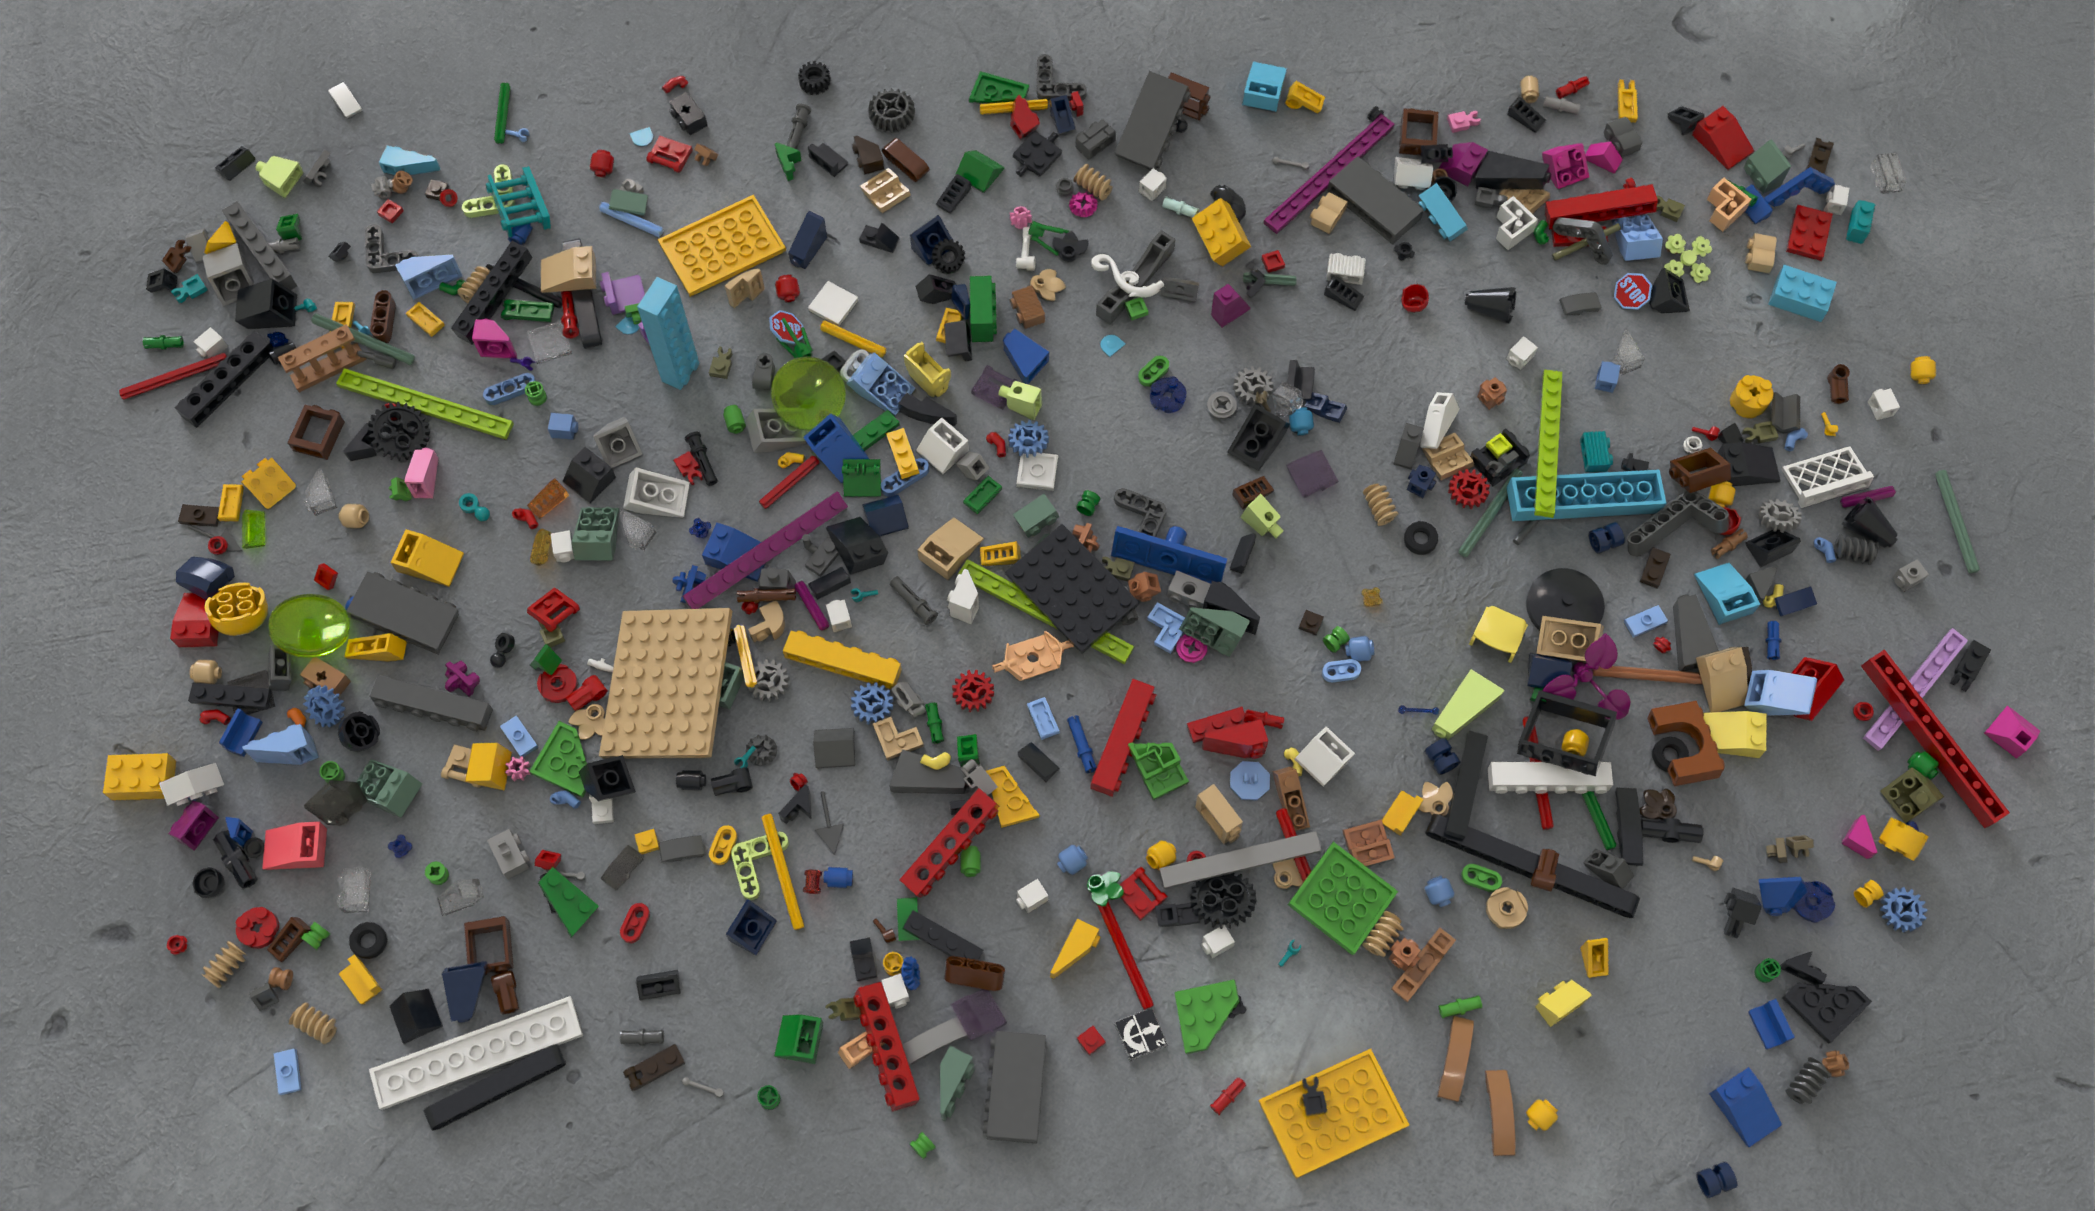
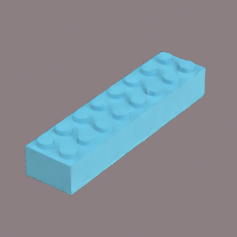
M656 277L637 308L661 381L681 390L689 382L693 370L695 371L698 368L699 359L677 285Z
M1660 470L1557 475L1555 514L1553 518L1534 515L1536 476L1513 477L1506 487L1512 521L1656 514L1666 505Z

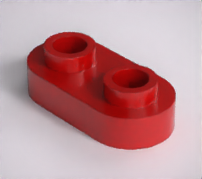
M636 903L632 905L620 928V936L627 943L637 942L644 931L650 917V911L645 904ZM643 912V916L638 918L637 914ZM629 931H635L633 936H628Z

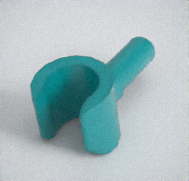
M308 298L303 301V304L294 307L296 311L306 308L307 312L317 309L315 303Z
M854 588L851 590V594L859 595L852 599L855 602H861L863 597L878 595V590L861 592L859 589Z
M752 745L743 757H738L734 760V764L738 765L743 761V765L740 768H747V760L756 747Z
M1295 940L1289 943L1285 956L1278 963L1280 967L1292 955H1296L1300 951L1301 945L1298 949L1292 948Z

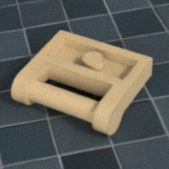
M454 744L446 766L442 769L441 777L465 782L466 774L453 771V768L455 766L467 770L471 749ZM473 784L474 787H481V785Z

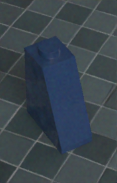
M811 211L807 212L788 252L790 262L795 267L806 269L827 239L824 217Z
M487 961L449 967L443 971L442 978L451 1022L458 1021V1023H463L473 1017L488 965Z

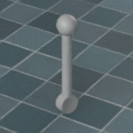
M1278 157L1273 158V163L1275 164L1283 163L1302 167L1303 170H1307L1309 168V164L1307 162L1301 164L1281 160Z
M559 872L564 877H574L580 881L585 879L583 872H578L577 874Z
M688 1077L682 1080L683 1085H692L715 1093L717 1097H722L724 1094L721 1088L713 1089L690 1081Z

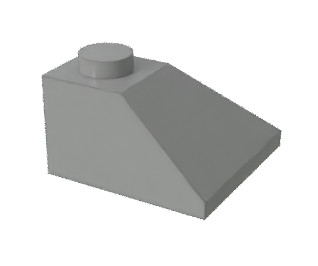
M626 417L608 423L593 435L605 463L612 468L643 455Z

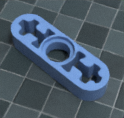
M524 373L487 387L483 392V397L487 404L496 405L525 394V381L529 380L531 382L536 380L532 374ZM508 386L515 387L514 391L510 393L505 392V389ZM494 393L495 397L491 398L490 394Z
M923 458L916 459L917 466H924V470L918 469L919 474L910 476L908 481L900 480L899 470L884 479L881 483L882 493L887 497L895 496L925 477L929 472L928 462ZM886 485L893 486V489H887Z

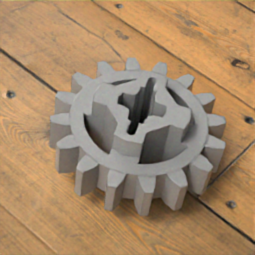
M1251 366L1249 371L1247 368H1244L1243 373L1239 371L1238 376L1234 379L1233 389L1235 390V396L1240 395V401L1245 399L1247 405L1249 402H1252L1254 406L1256 404L1257 391L1259 394H1263V391H1266L1268 393V400L1269 395H1272L1274 382H1271L1272 376H1267V371L1262 373L1260 367L1254 370V367Z
M1770 499L1768 503L1763 502L1758 513V519H1762L1761 524H1767L1766 528H1773L1775 532L1779 529L1781 533H1784V530L1791 532L1792 529H1797L1802 519V513L1798 512V507L1793 508V503L1788 504L1786 500L1780 502L1779 499L1773 502Z
M765 659L764 664L758 661V667H754L756 677L759 674V677L756 678L757 684L754 688L748 687L749 692H753L755 698L760 695L761 701L767 697L770 702L773 696L775 699H778L779 693L785 694L783 688L789 687L788 683H786L789 681V676L786 675V668L782 669L781 663L776 665L775 660L768 663V660Z

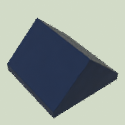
M939 215L910 234L911 249L927 265L933 262L931 256L936 244L944 241V239L948 241L952 239ZM949 250L943 251L942 255L947 253Z
M899 495L862 504L868 525L879 536L909 529L903 503Z
M1530 653L1527 686L1544 689L1556 677L1570 675L1572 663L1567 659Z
M747 899L727 931L726 936L733 944L757 955L777 920Z

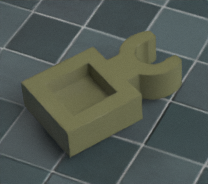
M1657 196L1658 204L1656 211H1662L1661 216L1677 222L1685 205L1670 198L1666 202L1662 197Z
M720 346L717 351L719 358L713 357L709 376L728 379L732 365L731 360H729L732 357V350L729 348L728 352L723 354V349Z
M1772 421L1757 423L1753 428L1747 427L1741 432L1742 434L1750 435V437L1745 439V443H1751L1754 439H1757L1758 443L1775 441L1778 438Z
M1102 557V562L1108 564L1105 568L1112 572L1111 574L1115 578L1124 581L1130 580L1135 562L1117 557L1115 562H1113L1108 557Z
M539 622L542 628L540 634L544 643L550 648L565 642L559 625H557L554 631L549 632Z
M841 998L825 1006L827 1009L831 1008L834 1012L828 1016L829 1019H835L840 1016L841 1021L858 1020L861 1015L859 1007L857 1008L854 1004L853 998Z

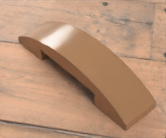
M1439 928L1419 953L1418 957L1420 960L1413 968L1409 966L1391 990L1408 1002L1455 943L1456 939Z
M1453 1016L1444 1071L1441 1076L1437 1097L1456 1102L1459 1101L1470 1053L1474 1026L1473 1020Z
M1507 1070L1485 1071L1493 1130L1491 1134L1493 1156L1515 1155L1514 1112Z

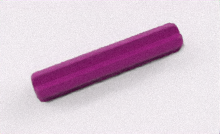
M1893 486L1883 487L1842 497L1840 503L1843 508H1847L1858 503L1864 504L1865 501L1863 499L1866 497H1870L1873 501L1893 497L1896 491Z
M799 581L795 584L796 591L821 631L829 627L828 621L805 583Z

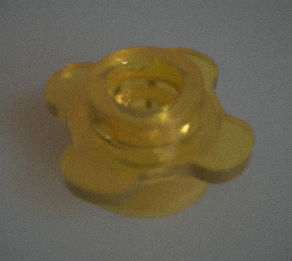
M1377 587L1370 590L1363 589L1361 592L1364 596L1363 604L1367 607L1380 605L1382 603L1379 595L1380 589Z

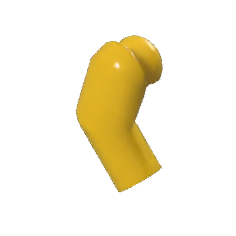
M787 452L778 459V466L787 468L793 463L803 464L805 455Z

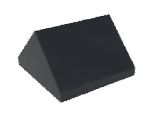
M1777 529L1776 532L1771 530L1745 543L1761 568L1793 553L1801 540L1786 531L1781 533Z
M429 989L402 993L389 1006L403 1044L443 1027Z

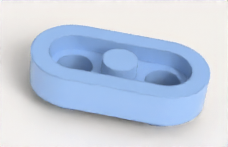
M1353 659L1328 662L1323 667L1322 676L1327 682L1331 683L1354 680L1360 675L1361 665ZM1352 669L1354 672L1349 673L1347 670ZM1332 671L1335 673V675L1331 676L1328 674V672Z

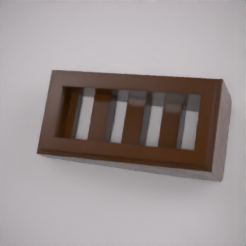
M1262 476L1235 488L1232 495L1241 508L1244 509L1260 494L1265 497L1274 492V489L1267 479ZM1260 483H1263L1267 489L1263 490ZM1255 486L1259 489V493L1255 490Z
M291 917L267 950L277 960L283 962L303 941L301 937L304 933L311 931V928L302 919ZM284 939L289 943L288 945L283 942ZM279 945L281 948L284 949V951L281 952L276 947Z

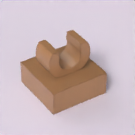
M698 143L694 149L699 152L695 156V160L700 162L701 158L704 157L702 164L705 166L710 163V159L716 160L719 155Z

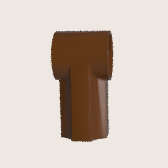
M1843 364L1836 365L1827 377L1830 384L1831 402H1834V404L1846 403L1849 400L1848 376L1850 371Z
M1552 849L1541 850L1537 868L1532 876L1531 886L1549 892L1552 891L1556 880L1555 870L1559 853Z
M510 970L491 976V983L495 994H497L500 1013L502 1015L511 1014L519 1010L515 992L517 986L513 971Z

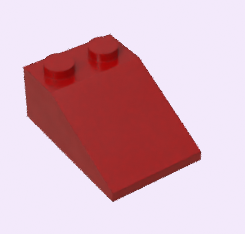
M1721 106L1698 122L1692 134L1727 170H1730L1754 153V149L1736 117L1724 106Z
M194 593L183 594L172 621L170 639L178 647H215L218 644L219 632L208 620L205 611L206 600Z
M1262 719L1204 733L1202 749L1245 759L1250 757L1252 759L1260 758L1265 754L1268 744Z

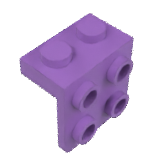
M609 272L601 273L603 281H600L602 292L606 291L607 295L603 296L606 307L610 306L613 315L625 312L624 306L641 302L645 292L639 275L611 281Z

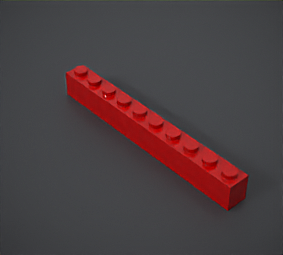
M1884 649L1862 664V669L1923 749L1939 762V770L1981 825L1986 828L2008 815L2010 812Z

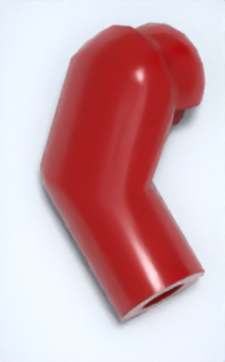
M682 75L674 77L663 85L662 89L668 94L678 84L681 88H684L688 81Z
M518 508L512 511L513 518L527 522L530 529H535L539 526L531 510Z

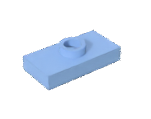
M1659 605L1624 620L1633 638L1668 622Z
M1045 697L1027 703L1028 710L1041 740L1060 733Z
M517 715L500 726L520 757H524L538 748Z
M294 1048L274 1053L278 1094L284 1095L301 1091L297 1050Z

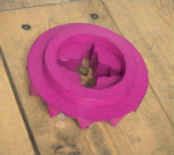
M1087 191L1085 193L1078 192L1069 201V208L1076 216L1088 217L1097 210V199L1094 198L1093 194H1088ZM1085 200L1086 204L1081 208V203Z
M1185 634L1177 642L1176 651L1179 658L1194 664L1197 661H1201L1206 655L1207 645ZM1195 643L1194 646L1195 650L1197 651H1192V653L1189 654V649L1186 647H1191V645Z

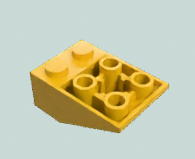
M405 529L390 563L396 572L450 587L464 552L424 534Z

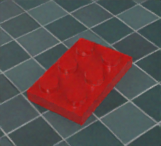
M1797 205L1786 252L1822 261L1833 214Z

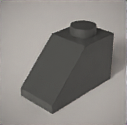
M1406 423L1394 465L1412 469L1423 434V427Z

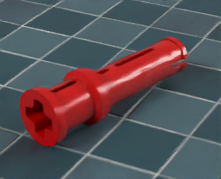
M561 291L563 307L561 323L564 326L562 334L566 338H575L579 335V329L576 325L578 320L574 314L572 291Z

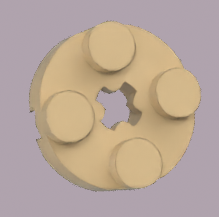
M1508 887L1495 890L1486 902V912L1489 919L1500 929H1511L1519 926L1524 921L1528 911L1525 897L1519 891H1514ZM1504 903L1507 906L1511 905L1510 913L1503 911Z

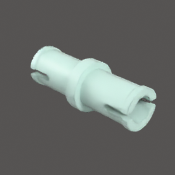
M1166 197L1162 204L1163 208L1175 211L1178 215L1183 214L1192 218L1199 213V208Z

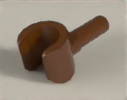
M877 919L873 920L886 943L896 940L893 929L886 931Z

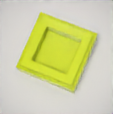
M1501 433L1485 445L1497 459L1513 447Z

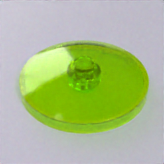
M799 357L787 362L776 373L771 386V401L778 416L788 425L805 431H811L831 413L838 417L843 409L846 398L845 385L839 372L828 362L815 357Z
M302 594L288 598L275 607L269 617V634L273 643L285 653L304 658L320 657L332 653L344 644L350 632V618H348L345 608L336 600L319 594Z

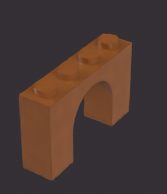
M1697 701L1653 708L1647 718L1654 735L1674 731L1684 732L1690 735L1698 744V754L1671 761L1667 770L1674 786L1720 778L1725 768L1724 761L1717 752V744L1710 735V727L1703 718V710L1698 706Z

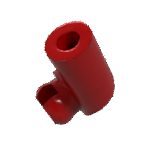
M996 432L988 434L986 441L997 446V456L1005 457V440Z
M219 709L204 710L200 714L201 717L199 719L202 724H209L214 719L224 725L231 721V717Z

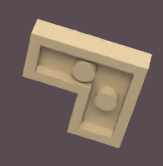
M891 717L873 723L887 760L900 756L902 749L911 752L924 747L917 727L898 734Z

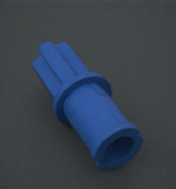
M1769 621L1767 623V639H1765V642L1767 643V659L1769 660L1780 659V643L1782 640L1779 638V623L1777 621Z

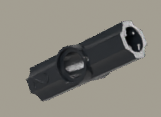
M1641 818L1643 837L1661 838L1662 841L1668 843L1679 841L1702 842L1704 835L1702 825L1682 823L1675 818L1663 820Z
M229 830L216 834L213 841L223 856L221 857L223 863L233 873L239 886L244 889L254 885L258 878L249 865V858L244 850L230 837Z

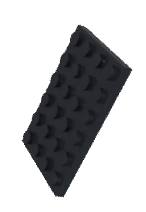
M1063 524L1058 526L1005 571V575L1081 654L1139 605V601Z

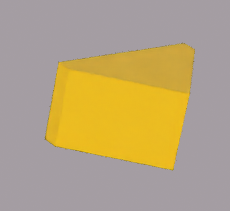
M225 221L207 241L205 254L236 244L229 222Z
M1608 939L1587 940L1580 949L1588 978L1608 975Z

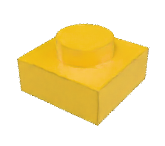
M654 829L634 834L640 855L659 849Z

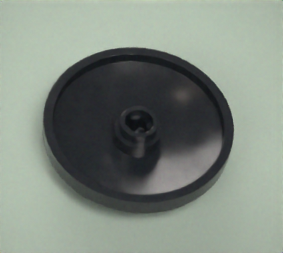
M1568 568L1553 569L1540 575L1530 587L1526 600L1529 618L1539 631L1542 616L1600 624L1605 609L1604 598L1597 584L1587 575Z

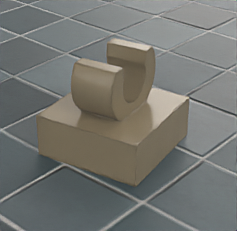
M1806 835L1786 837V845L1792 848L1791 854L1795 858H1798L1799 850L1802 849L1803 855L1807 857L1809 856L1808 848H1814L1813 839Z
M1776 838V845L1766 846L1767 856H1778L1779 863H1787L1784 838Z

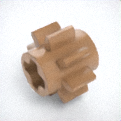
M1836 1050L1826 1052L1827 1058L1822 1059V1064L1826 1067L1827 1071L1831 1073L1832 1077L1844 1076V1070L1849 1069L1846 1055L1840 1054Z

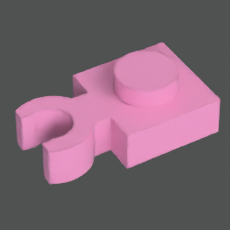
M1465 111L1449 114L1447 120L1452 133L1468 130L1470 125L1478 126L1481 119H1474L1477 117L1478 112L1472 111L1469 115H1466Z

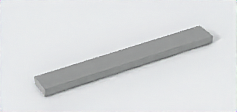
M1315 831L1160 868V874L1164 889L1319 853L1321 852V846Z

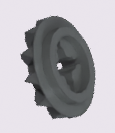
M757 735V737L751 738L746 745L747 753L752 745L760 748L764 743V748L767 751H762L758 755V750L755 749L749 757V761L755 765L769 764L777 755V745L767 735Z

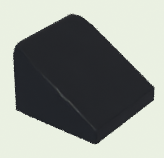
M1736 423L1722 430L1717 437L1723 444L1744 442Z

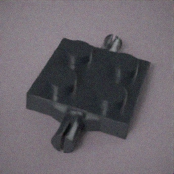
M1034 131L1013 153V158L1022 165L1016 171V174L1022 177L1028 170L1041 177L1062 154V150L1053 144L1059 137L1058 134L1052 132L1046 138Z

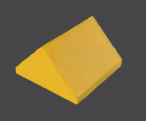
M473 743L465 782L505 790L508 776L506 771L509 770L506 763H510L512 752L499 743Z

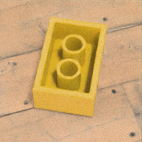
M1219 198L1192 217L1212 260L1223 267L1251 247L1230 204L1222 198Z
M168 753L108 755L103 794L111 800L165 799L159 783L175 776L176 760Z

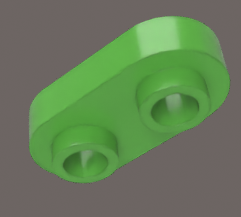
M1164 356L1154 357L1139 371V383L1146 387L1154 385L1168 372L1169 360Z
M1476 864L1466 865L1461 872V878L1466 884L1488 892H1494L1502 885V877L1498 872ZM1468 873L1474 874V878H1469ZM1487 880H1492L1494 885H1489Z

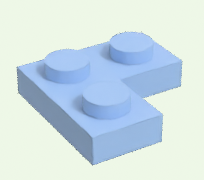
M1158 602L1147 617V620L1162 628V631L1154 641V645L1171 654L1177 642L1184 634L1179 628L1185 617Z

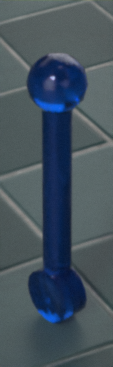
M1401 705L1398 709L1401 714L1405 712H1426L1437 715L1440 712L1437 707L1423 709L1406 708L1404 705Z

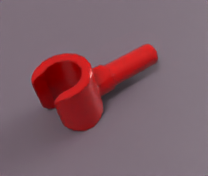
M1713 426L1708 431L1693 427L1692 431L1706 435L1710 441H1714L1717 439L1720 429Z

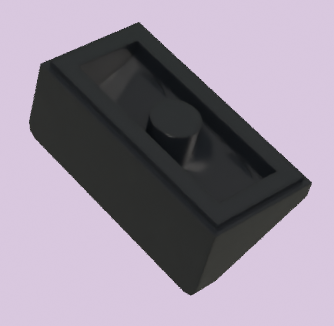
M241 146L218 164L215 169L230 181L252 164L256 158L249 149Z
M1255 533L1243 536L1240 539L1230 565V570L1240 574L1244 573L1255 544Z
M840 567L808 583L818 600L850 584L851 581L843 567Z
M1032 742L1018 751V757L1045 782L1060 769Z
M678 970L638 976L636 979L639 1000L681 993Z

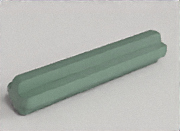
M1250 273L1243 274V282L1257 281ZM1264 274V279L1266 280L1264 284L1296 285V276Z

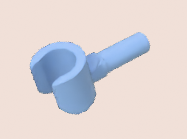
M522 128L519 132L506 130L505 134L519 137L521 142H526L527 137L522 135L529 136V131L526 128Z

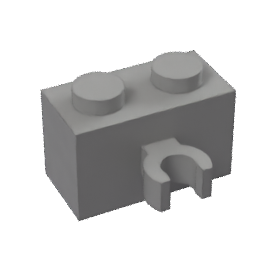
M508 829L487 840L507 880L530 869L527 864L530 859L525 850L521 851L519 845L522 842L517 833L513 834Z

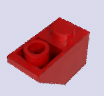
M1018 95L1013 102L1010 126L1021 140L1036 130L1040 122L1037 114L1030 110L1028 102Z

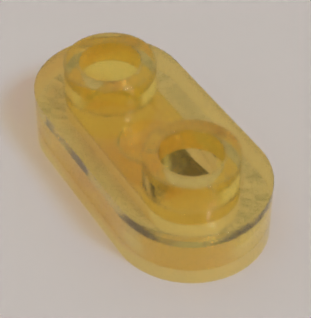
M542 528L535 536L530 562L537 566H541L548 560V549L552 542L550 531Z

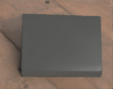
M854 728L814 731L813 746L816 768L855 766Z

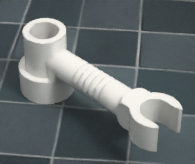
M1023 227L1021 258L1016 259V268L1035 271V256H1028L1031 235L1028 234L1030 227Z

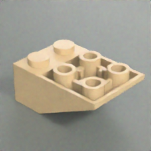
M952 518L930 535L920 546L918 558L949 580L984 538L956 518Z

